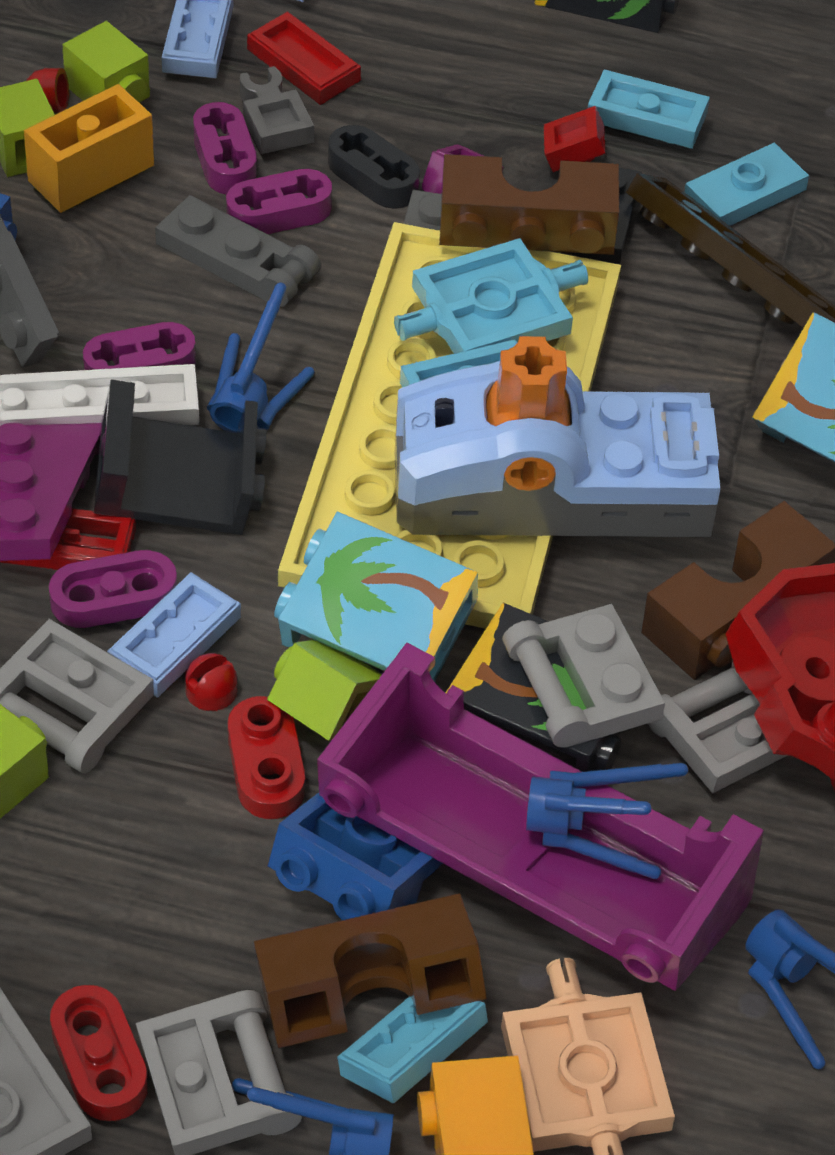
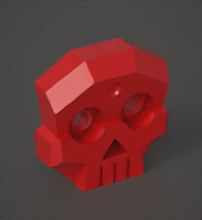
M835 563L783 569L738 612L725 635L736 672L760 703L754 716L773 754L793 756L818 768L830 777L835 792Z

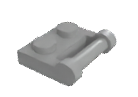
M612 604L542 624H537L531 620L521 621L508 628L502 638L503 644L510 658L514 661H520L548 716L545 724L546 729L557 747L573 746L663 719L665 702ZM558 652L586 709L582 710L578 706H572L547 654Z
M48 619L0 668V704L18 718L26 716L35 722L45 735L47 745L64 754L66 764L83 774L90 772L97 765L105 747L154 696L152 678L51 619ZM24 686H27L86 721L87 724L78 732L17 696V694Z
M732 662V668L673 697L662 694L661 696L665 702L663 719L648 723L653 733L661 738L666 737L712 793L788 756L773 754L754 716L760 703L736 672L734 662ZM742 691L751 694L695 723L689 718Z
M255 990L239 991L136 1023L139 1039L175 1155H193L260 1133L265 1135L283 1134L292 1130L301 1122L302 1116L274 1109L273 1107L250 1101L237 1105L215 1036V1033L224 1030L236 1032L253 1087L294 1096L285 1091L263 1025L267 1018V1011L259 992Z

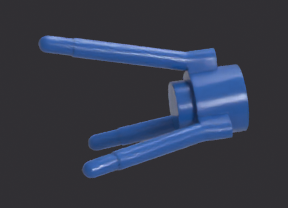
M282 282L275 285L242 364L234 376L233 372L238 355L240 336L237 333H232L229 336L216 389L207 405V410L212 420L225 431L237 433L245 400L258 402L257 426L266 430L269 429L276 414L315 374L312 367H306L268 403L267 385L262 378L253 373L287 289L286 285Z
M684 763L657 764L577 773L550 771V778L532 776L526 831L542 832V846L567 848L632 873L635 872L651 879H658L662 873L658 866L570 834L568 829L582 830L584 812L648 815L652 810L650 803L646 801L586 797V789L581 787L681 777L688 773V766Z
M775 910L765 916L748 936L745 949L757 960L749 969L748 974L765 989L815 1069H823L826 1063L824 1057L778 980L786 978L792 983L797 982L811 971L816 962L835 974V952L815 940L784 910Z
M237 1078L232 1082V1089L235 1092L247 1095L248 1099L252 1102L332 1124L328 1155H389L394 1114L348 1109L286 1091V1093L294 1096L280 1092L276 1093L253 1087L251 1081Z

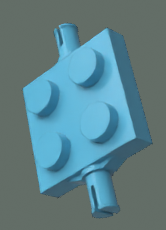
M520 238L413 270L412 288L425 308L401 316H395V329L402 341L434 331L445 339L454 354L514 339L518 343L519 336L546 337V340L550 341L569 335L572 330L573 317L560 299L559 292L588 284V272L581 260L550 270L532 257Z

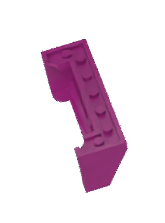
M406 642L317 759L319 795L339 814L350 818L355 816L362 818L620 960L623 966L638 979L649 983L658 981L676 991L738 921L751 901L764 830L734 814L723 830L719 832H711L712 822L702 816H699L692 828L689 829L653 809L648 815L584 812L582 830L568 829L570 834L658 866L662 872L658 879H651L635 872L632 873L567 848L542 846V832L526 831L532 776L550 778V771L570 773L581 771L464 710V691L454 685L450 687L447 693L442 691L429 673L435 666V657ZM608 785L581 787L586 789V797L636 801Z

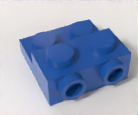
M317 793L279 823L267 866L276 871L278 879L286 888L296 892L307 890L333 904V908L339 918L346 920L415 904L423 881L443 863L358 816L350 818L339 814Z

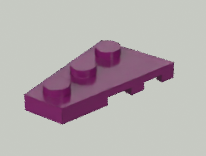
M6 423L0 426V561L51 559L71 517L72 502L79 488L85 487L90 476V464L94 456L99 454L101 423L45 425Z

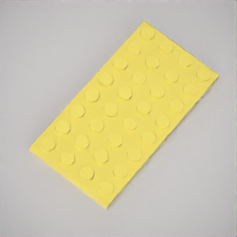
M394 222L278 569V586L285 588L289 582L298 584L307 567L304 564V556L312 536L318 529L326 531L338 511L478 572V599L465 624L487 628L503 602L533 614L553 536L412 535L397 523L395 435L398 389L402 388L400 384L401 366L454 353L445 339L434 331L408 338L405 341L400 340V336L397 335L394 317L425 308L412 288L413 270L486 248L439 245V230ZM528 250L534 259L550 270L574 263L577 260H581L583 265L586 266L588 284L559 292L560 299L573 317L571 334L547 341V343L557 350L566 351L567 367L581 381L582 391H591L619 284L621 265L550 251Z

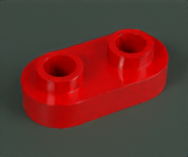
M266 696L251 697L238 703L228 717V744L238 797L242 806L252 815L263 819H279L296 811L303 802L305 795V772L294 718L268 701ZM263 722V723H268V724H267V725H263V726H259V725H255L254 723ZM274 773L281 776L273 780L262 777L263 775L268 776Z
M81 985L65 991L52 1006L50 1022L55 1047L77 1102L84 1112L99 1120L116 1121L127 1118L142 1106L148 1087L146 1065L118 999L110 991L99 986ZM87 1025L95 1026L99 1029L96 1033L88 1036L80 1035L76 1032L79 1028ZM111 1083L123 1087L120 1092L106 1094L100 1091L103 1086Z

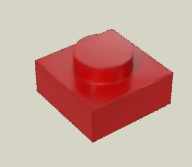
M596 106L544 124V155L553 172L560 169V161L591 162L595 157L605 154L604 123Z

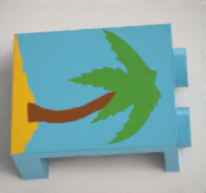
M813 312L752 418L762 432L781 442H784L787 437L835 463V323Z
M337 511L326 531L318 529L312 536L304 556V564L307 567L298 584L289 582L285 586L278 599L274 616L279 621L282 645L291 647L295 642L299 641L301 635H305L384 671L407 642L435 657V666L429 672L435 682L478 599V572Z

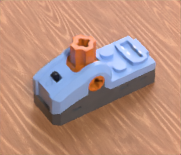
M519 336L518 343L508 350H501L500 360L495 363L439 374L398 389L395 435L396 520L399 525L412 535L712 536L720 494V480L718 471L719 449L714 408H711L710 393L582 391L581 381L567 367L566 351L551 347L547 343L546 337Z

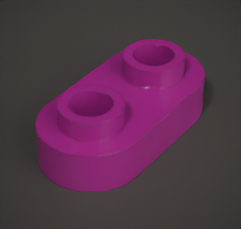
M139 550L67 564L54 573L49 583L52 613L63 624L75 628H87L144 617L177 586L176 568L167 556L151 550Z

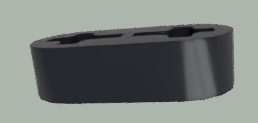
M343 126L336 129L330 135L328 142V164L330 170L336 176L382 207L397 209L409 205L412 191L419 190L420 169L418 163L413 158L364 126Z

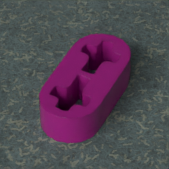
M212 102L197 109L193 116L194 145L206 181L210 188L218 193L227 195L229 189L235 184L256 178V151L241 111L232 104ZM221 128L222 133L226 134V136L218 137L216 129ZM231 160L234 168H229L223 161Z
M298 169L242 181L231 187L226 195L227 214L266 234L317 224L324 221L332 210L331 180L327 175L313 169Z
M161 322L101 334L88 341L83 349L84 370L184 364L196 365L195 336L189 328L175 322ZM164 349H171L173 354H167ZM113 360L115 365L108 366L106 361Z

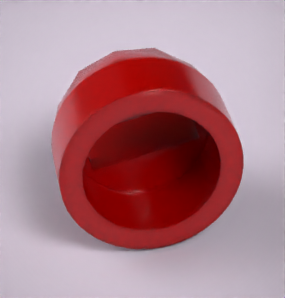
M63 68L36 70L27 78L26 81L38 79L54 113H60L67 109L69 82Z
M207 653L198 656L190 663L185 676V690L189 702L205 711H218L233 703L238 692V677L233 664L226 657L220 654Z

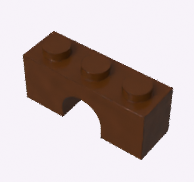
M444 154L439 245L489 248L520 238L528 250L614 255L619 218V164L560 161L559 179L552 187L542 191H524L512 186L505 180L502 173V157Z
M783 501L739 531L732 571L743 582L729 583L717 580L693 562L647 593L641 633L693 680L714 666L718 668L724 667L733 660L725 634L738 612L783 569L834 563L835 543L787 502Z
M460 893L253 941L264 996L278 1048L348 1032L344 1013L347 1003L356 995L374 988H395L405 992L411 997L417 1015L487 999L478 941Z

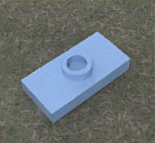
M176 0L161 57L163 73L217 78L234 7L233 0Z
M190 572L122 636L107 653L152 678L154 696L159 697L189 668L190 663L194 659L204 654L241 618V603Z

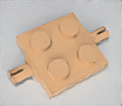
M560 958L551 961L547 965L546 970L555 999L536 1008L503 1012L501 1023L508 1056L518 1055L533 1152L578 1145L592 1147L594 1155H624L620 1143L623 1140L634 1136L672 1131L675 1115L642 993L612 997L583 994L576 972L575 961L571 958H564L563 969Z

